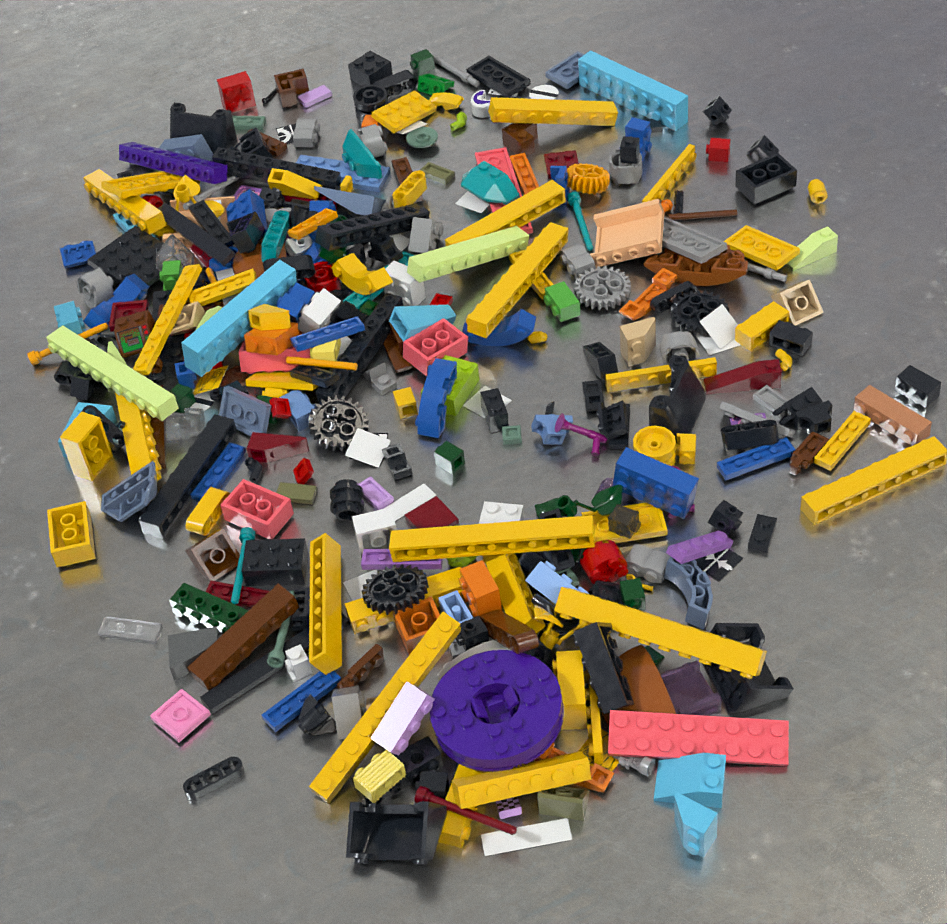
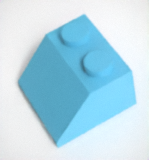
M676 792L674 795V820L683 848L692 855H699L704 858L717 838L718 813Z

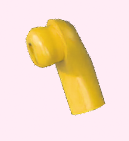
M536 331L531 333L526 339L532 344L546 342L548 336L542 331Z

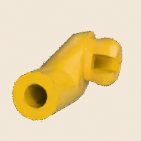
M778 349L775 356L782 361L780 363L781 369L787 371L792 366V358L782 349Z

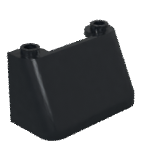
M174 102L171 106L170 139L202 134L213 155L218 147L229 149L238 142L231 111L218 109L212 116L187 113L186 106L182 103Z
M672 354L669 360V367L671 369L669 393L671 394L670 396L657 395L653 397L649 405V426H661L670 430L675 436L677 444V433H692L704 405L706 392L687 359Z
M716 623L710 632L760 649L765 642V635L758 623ZM765 660L760 676H753L752 679L740 676L741 671L732 669V672L719 669L720 665L713 662L711 665L705 664L726 708L731 713H741L785 699L794 689L787 677H778L775 680Z
M350 802L346 858L355 859L354 863L368 864V860L414 861L413 864L427 865V862L433 859L446 820L447 806L432 802L414 803V805H381L377 803L366 805L362 804V802Z

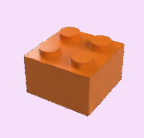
M483 560L461 568V578H458L462 588L460 593L463 601L469 603L470 606L468 607L472 617L481 616L495 610L502 611L499 588Z
M432 597L419 601L420 604H412L413 609L406 607L405 612L398 610V613L395 614L393 611L395 625L408 655L411 654L440 616Z

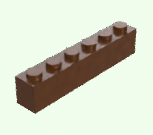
M278 583L187 667L193 678L208 691L216 687L226 675L232 672L242 660L247 658L258 645L262 644L274 630H277L289 616L296 612L299 605L295 596Z

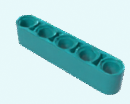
M280 210L274 213L262 242V262L279 257L288 234L287 231L289 230V212Z

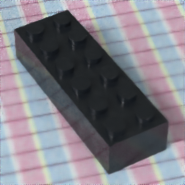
M173 290L154 292L152 317L155 322L157 321L159 306L166 304ZM185 334L169 336L160 353V359L163 363L161 372L164 371L166 378L176 377L175 364L184 362L181 342L184 341Z

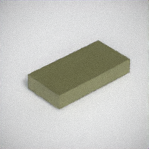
M428 162L420 169L425 173L426 178L444 185L455 177L454 171Z
M280 482L276 493L290 498L292 503L313 505L318 490L317 486Z

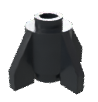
M292 205L291 211H289L290 227H295L318 212L307 211Z
M311 694L303 702L298 719L301 723L298 725L299 728L306 735L310 733L313 736L335 731L337 729L336 721L333 718L329 721L327 720L331 717L321 704L315 707L318 701Z

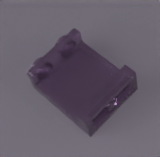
M698 661L685 663L681 667L667 670L660 674L676 714L711 716L721 712L722 698L718 692H712L700 672V663Z

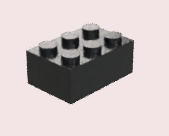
M779 153L736 170L735 187L753 204L791 189L797 184V169Z
M305 538L246 540L242 565L245 585L305 584L309 554Z

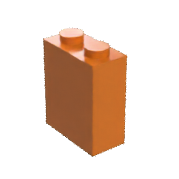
M290 322L291 327L288 329L264 331L252 329L244 335L246 352L278 356L292 346L290 338L299 335L298 323Z

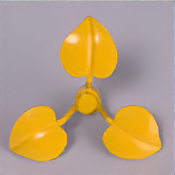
M186 175L178 182L173 192L178 212L180 201L186 203L191 200L196 204L197 202L193 196L198 195L201 191L199 184ZM213 200L205 201L217 218L225 212L224 207L220 203ZM167 225L153 234L163 236V234H174L176 231Z
M537 605L533 607L535 619L550 621V624H548L539 640L551 650L556 644L560 646L574 631L587 626L579 624L559 639L558 636L560 634L552 629V627L556 624L563 628L564 625L556 618V614L560 613L554 611V617Z

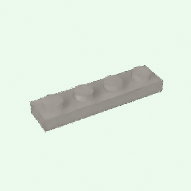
M723 401L720 405V409L725 410V415L735 418L736 415L742 417L741 421L744 423L768 420ZM777 424L780 438H785L786 436L793 438L794 430Z

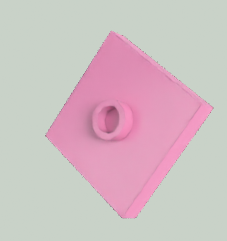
M180 689L152 713L150 717L153 722L176 741L180 742L211 714L196 699L183 689Z

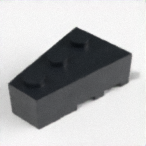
M256 211L226 223L230 236L240 254L244 252L250 253L256 249L255 247L265 230Z

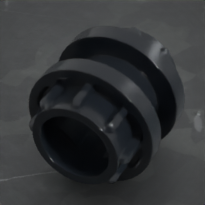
M351 479L337 481L335 486L330 489V499L332 500L330 511L339 520H353L352 516L359 515L364 510V501L362 500L364 496L363 488Z

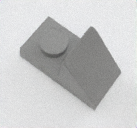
M385 363L362 373L363 377L381 396L397 388L396 382L386 373Z

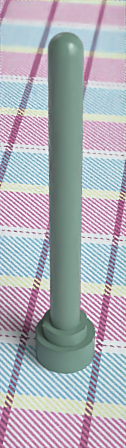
M293 590L290 591V593H291L292 595H294L295 598H296V595L294 594V591H293ZM291 616L281 624L275 648L268 655L267 663L273 668H280L284 664L285 655L283 647Z

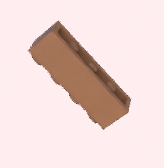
M869 385L855 396L854 411L871 418L874 424L902 439L905 443L913 446L930 436L931 421L873 386Z

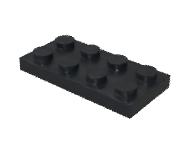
M491 56L485 57L466 69L467 73L472 75L474 79L507 98L531 85L529 78Z

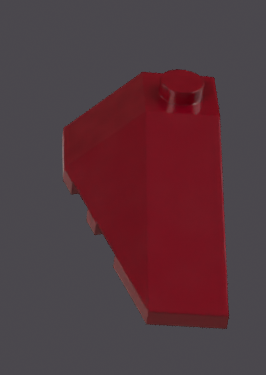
M779 359L755 361L705 378L704 387L706 395L760 390L766 385L772 389L781 388L782 371Z

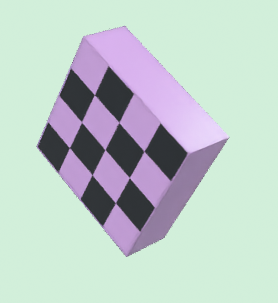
M518 797L495 801L500 819L522 814Z

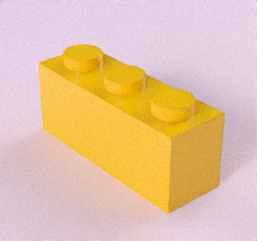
M774 301L735 327V341L749 351L754 350L769 339L770 331L775 327L778 320L789 322L790 311Z

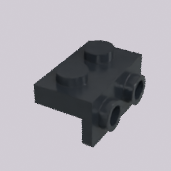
M623 400L608 407H605L602 402L597 403L598 430L601 435H605L610 441L629 432L627 407Z

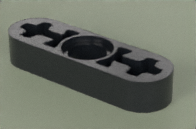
M686 281L655 296L650 302V308L657 314L671 308L674 300L678 301V296L683 297V293L690 295V291L695 294L697 287L691 281Z
M235 756L229 757L187 779L183 784L186 797L190 800H197L239 778L244 772L241 759ZM234 765V767H236V769H235V770H232V768H230V767ZM211 775H219V779L217 781H208V778ZM195 786L197 789L193 791L191 787Z

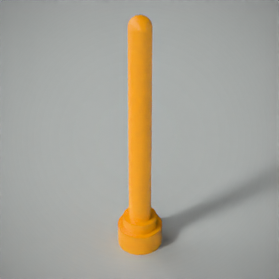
M102 323L78 335L84 339L108 329V324ZM49 348L40 352L33 350L27 353L33 366L39 364L43 360L42 358L53 354Z

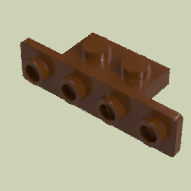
M388 320L390 334L383 345L396 373L413 368L412 364L403 358V341Z

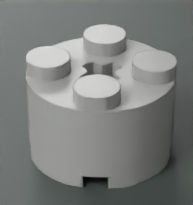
M373 124L357 129V133L360 132V140L366 145L374 158L385 155L388 148L386 142L382 141L381 135H383L380 125Z
M620 148L614 154L611 153L609 155V174L614 184H637L642 176L641 153L639 154L637 164L620 163Z
M100 268L77 279L78 291L83 293L85 296L83 301L90 308H94L104 300L107 302L111 297H114L112 288L114 282Z
M689 331L667 333L663 336V340L660 343L663 365H669L672 354L682 356L687 361L700 360L695 338Z

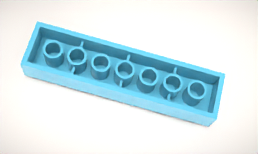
M591 50L578 59L580 86L649 119L660 120L662 125L674 131H677L688 122V95Z
M281 260L277 261L181 342L185 367L202 377L219 361H222L227 354L235 350L245 340L244 335L254 329L250 327L248 310L262 304L278 307L276 306L278 299L281 296L283 297L291 286L294 287L297 282L296 269Z

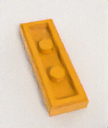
M326 208L287 231L288 235L291 238L300 240L317 230L318 226L325 225L336 219L338 214L336 211Z

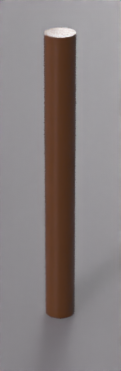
M737 209L669 214V218L676 221L737 216Z

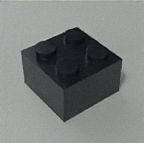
M372 51L366 52L348 64L350 80L361 86L373 85L374 82L393 75L391 61Z

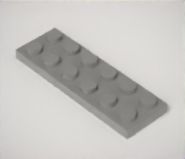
M664 216L663 247L701 264L727 250L726 242Z

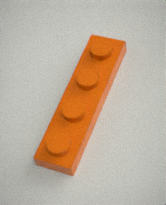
M520 153L509 156L523 195L538 188V182L526 154Z

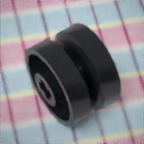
M379 85L360 87L353 94L356 117L362 122L365 115H372L373 111L388 104L387 91Z

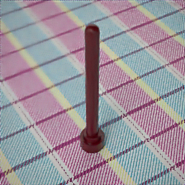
M420 786L415 794V803L432 802L447 806V810L510 835L517 833L515 826L469 808L461 809L457 804L435 796L429 788Z

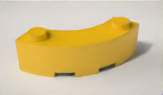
M354 253L338 259L331 267L334 275L348 288L362 295L372 294L393 283L384 267L377 271H368Z

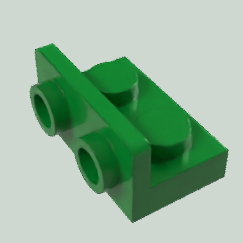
M429 73L419 75L417 90L433 95V93H445L448 88L454 87L455 81Z

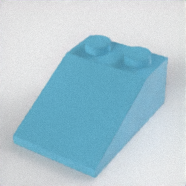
M698 753L681 756L680 758L658 760L654 801L674 803V795L677 792L705 807L722 808L726 755Z

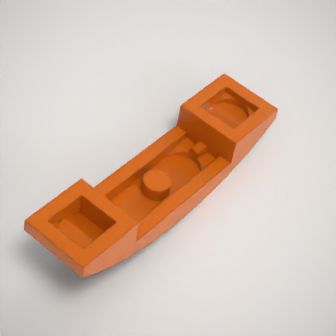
M662 268L652 278V284L634 302L629 300L619 310V313L633 321L649 313L652 310L650 308L651 300L655 296L669 290L675 282L677 274Z
M553 742L534 761L561 756L567 753L555 748V743ZM594 763L593 766H590L591 780L574 783L590 790L605 792L614 776V772Z

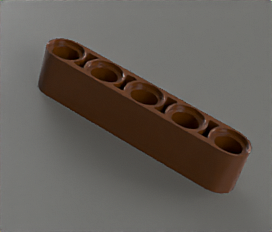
M495 610L479 616L488 630L489 637L516 654L535 649L539 646V640L535 631L506 613Z

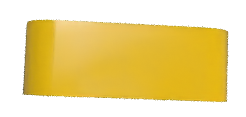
M417 170L412 172L393 192L394 208L411 205L427 189V184L423 171Z
M210 487L186 521V530L203 536L208 535L222 515L221 504L230 495V492Z

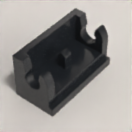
M310 586L298 588L294 591L295 595L303 594L305 596L296 598L299 608L292 616L293 631L309 628Z

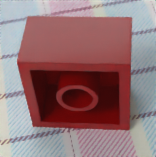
M246 71L216 79L225 110L234 113L256 106L252 83Z

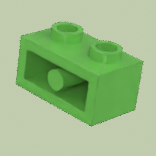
M180 260L163 262V268L160 271V281L164 282L163 291L174 289L183 270Z
M564 281L545 288L544 302L547 306H550L553 315L557 316L561 322L580 315V302Z

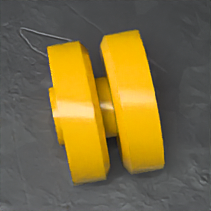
M647 426L635 434L633 439L634 451L669 466H674L676 462V440L670 430L661 426Z

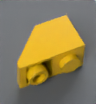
M262 304L248 310L250 327L264 331L288 329L291 327L289 310L268 304Z

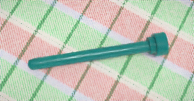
M575 191L570 192L567 195L568 204L574 208L587 250L592 251L594 247L579 205L581 202L580 194Z
M249 527L242 528L239 535L242 545L231 597V603L235 605L239 603L243 583L242 565L246 540H255L256 535L255 530Z

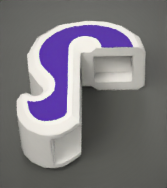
M485 90L477 91L471 97V112L478 118L490 117L488 112L490 100H486Z

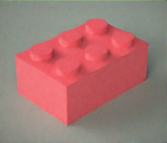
M443 318L403 341V358L427 376L428 366L433 364L435 358L442 359L444 355L459 358L466 354L468 336Z
M245 479L237 485L221 504L226 521L242 528H252L256 534L269 540L277 535L294 514L290 498Z

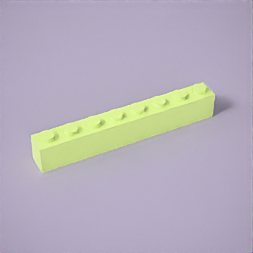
M514 226L409 257L407 273L420 283L506 257L509 254L526 250L529 235L519 227Z

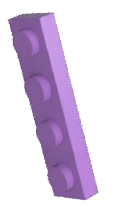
M718 530L671 545L666 553L680 564L729 549L734 541L727 537L726 533Z
M363 549L361 567L362 570H385L386 566L392 569L393 565H396V568H398L401 564H404V568L411 565L412 569L414 567H418V569H442L443 559L393 562L389 549Z

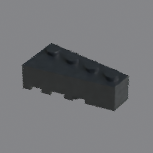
M595 622L574 631V642L576 647L581 650L583 656L582 664L589 672V683L592 689L596 691L598 697L597 705L604 714H610V710H621L634 705L627 678L621 675L623 663L615 653L616 648H618L616 639H612L610 636V631L613 630L611 623Z

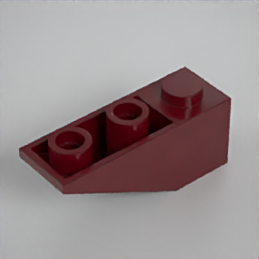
M252 432L246 450L248 457H252L258 462L269 463L309 452L306 437Z

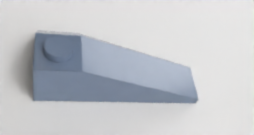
M314 186V190L361 216L381 212L382 205L386 202V200L374 196Z

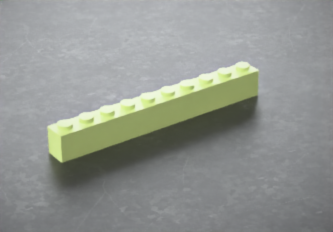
M63 325L46 337L49 343L48 348L52 353L58 354L63 360L69 361L74 367L80 368L85 374L88 373L94 380H99L105 387L113 389L117 395H122L128 402H133L141 410L144 409L153 418L156 417L163 421L179 409L175 396Z

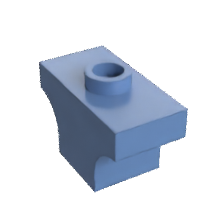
M535 415L531 425L532 432H536L542 437L543 444L562 445L569 430L562 429L559 432H555V424L560 415ZM564 415L568 422L573 423L572 415Z

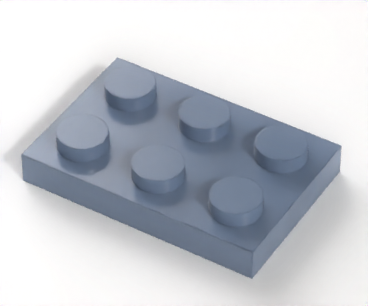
M577 51L546 71V78L569 89L579 82L578 59L584 54Z
M226 386L223 389L219 415L234 419L236 429L249 436L252 435V432L267 433L272 405L233 387Z

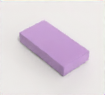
M322 85L297 97L298 101L307 108L331 97L332 92L325 85Z
M371 476L358 484L363 488V497L376 510L383 509L394 502L393 496Z

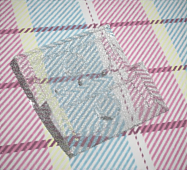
M185 408L184 413H172L165 419L166 443L169 444L195 441L204 430L203 409Z

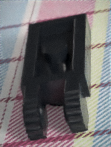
M810 387L785 402L773 412V415L778 416L785 411L788 416L779 422L783 426L790 421H794L795 412L823 401L813 387Z

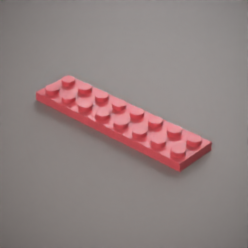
M506 147L475 153L477 165L486 161L506 173L520 194V197H522ZM489 202L492 213L506 206L503 203ZM531 222L520 228L527 234L533 233Z
M610 710L608 756L639 758L646 756L655 759H672L698 753L726 755V763L788 766L789 721Z

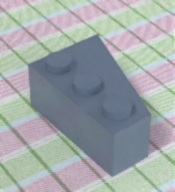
M202 134L165 139L159 147L160 149L213 162V153Z

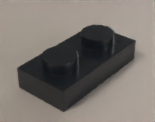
M757 514L748 542V549L768 553L776 528L777 518Z

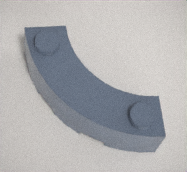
M670 556L667 561L664 578L678 586L686 597L688 609L685 622L704 630L713 600L709 577L705 571L702 572L696 565L697 562L695 560L680 564Z

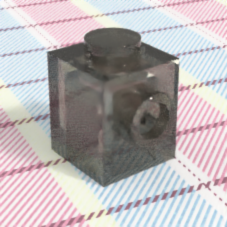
M619 504L616 505L608 517L609 531L629 539L634 532H638L641 526L639 512Z

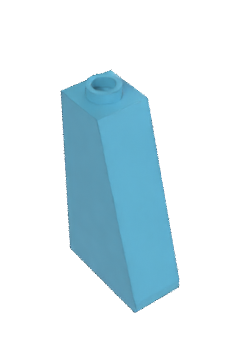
M449 305L396 306L389 321L402 341H405L443 318L453 325L457 315Z

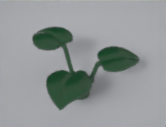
M615 485L600 491L591 501L593 507L582 504L578 500L572 501L569 496L563 495L559 498L536 504V514L541 519V513L559 508L562 517H574L577 514V506L593 512L598 510L600 515L607 516L616 512L620 507L623 487ZM587 548L571 549L575 563L583 559V552Z

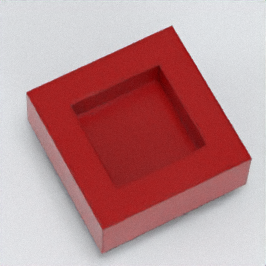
M436 293L430 305L451 306L453 298L449 295Z
M273 397L269 400L270 405H272L271 412L273 417L288 419L292 416L288 399Z
M303 458L293 470L297 483L303 485L314 474L311 462L306 458Z

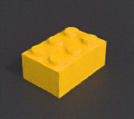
M81 411L60 436L73 474L80 478L93 481L113 457L100 417Z
M86 501L48 509L50 550L56 567L96 559L92 520Z
M581 650L557 651V660H552L553 673L558 680L564 704V719L561 730L587 729Z

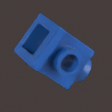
M185 362L176 363L175 369L179 384L188 386L191 389L195 388L196 373L185 367Z

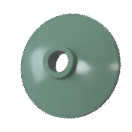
M419 127L408 132L406 136L407 143L416 148L431 146L438 139L437 131L430 127Z

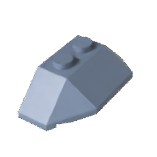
M150 462L104 493L101 499V511L122 522L147 506L157 493L155 462Z

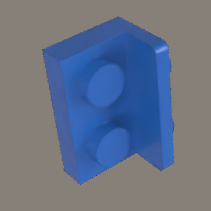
M551 166V180L565 188L566 202L561 205H567V195L570 193V188L567 186V166Z
M86 240L80 244H69L60 248L64 268L87 264V259L96 254L93 241Z

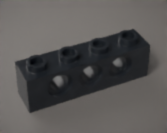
M429 736L408 746L400 755L394 754L404 764L406 776L399 780L392 789H389L375 803L381 804L388 797L400 793L402 789L411 784H416V780H420L421 771H438L443 767L442 754ZM352 778L354 790L363 804H371L372 802L355 788Z

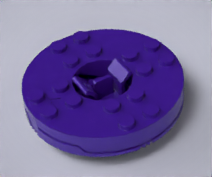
M512 650L486 651L460 661L440 679L432 694L434 701L430 710V720L438 744L455 762L479 771L497 772L511 770L513 766L517 768L518 765L522 766V763L527 764L543 754L555 741L564 719L561 689L554 673L539 659L526 653L516 654Z

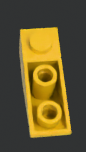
M272 168L267 180L269 188L279 189L282 191V195L318 200L320 193L314 190V186L322 187V185L288 170Z

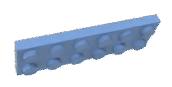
M300 155L296 162L338 171L341 173V183L346 175L351 176L354 189L373 192L381 191L390 174V167L381 166L383 178L360 177L354 171H351L347 162Z

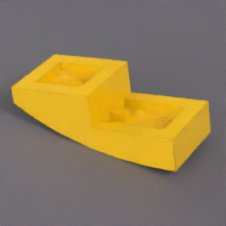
M433 93L429 99L436 106L442 105L445 110L458 108L464 100L462 96L452 93Z

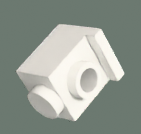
M309 235L300 240L292 238L286 240L285 248L290 256H299L306 252L313 242Z
M301 644L285 651L287 660L284 661L285 668L293 682L312 674L309 659Z

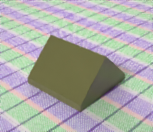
M560 786L539 791L537 796L539 814L584 821L590 789Z

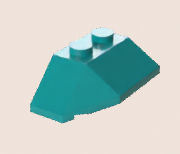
M352 129L348 130L342 146L343 161L347 162L351 171H354L360 177L383 178L380 163L374 158L373 154Z
M486 161L481 162L462 175L461 187L483 201L507 205L520 197L508 175Z

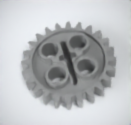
M597 266L596 270L591 267L590 272L584 270V274H579V278H576V283H574V295L580 300V304L585 303V307L591 305V309L598 307V310H601L604 307L608 310V306L614 309L615 304L621 306V301L626 302V298H629V293H631V280H629V276H625V272L620 273V269L614 271L613 267L607 269L604 266L601 269Z

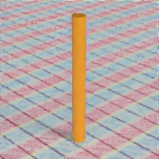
M290 356L286 358L287 364L357 370L358 367L357 363Z

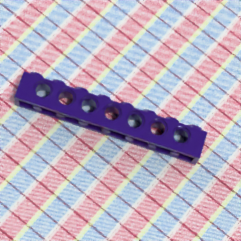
M136 142L119 144V160L179 176L186 175L191 179L211 184L227 181V165Z

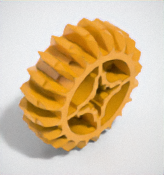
M579 163L567 168V186L572 190L582 192L583 194H600L608 189L610 174L603 167Z

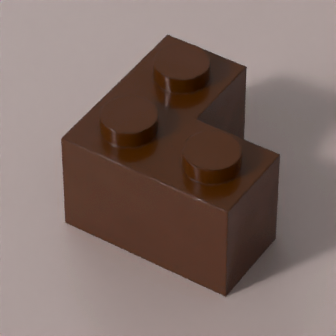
M304 68L274 75L282 107L298 104L296 95H302L309 91Z
M512 123L502 128L504 146L515 154L525 153L526 156L535 153L534 140L538 138L537 124Z

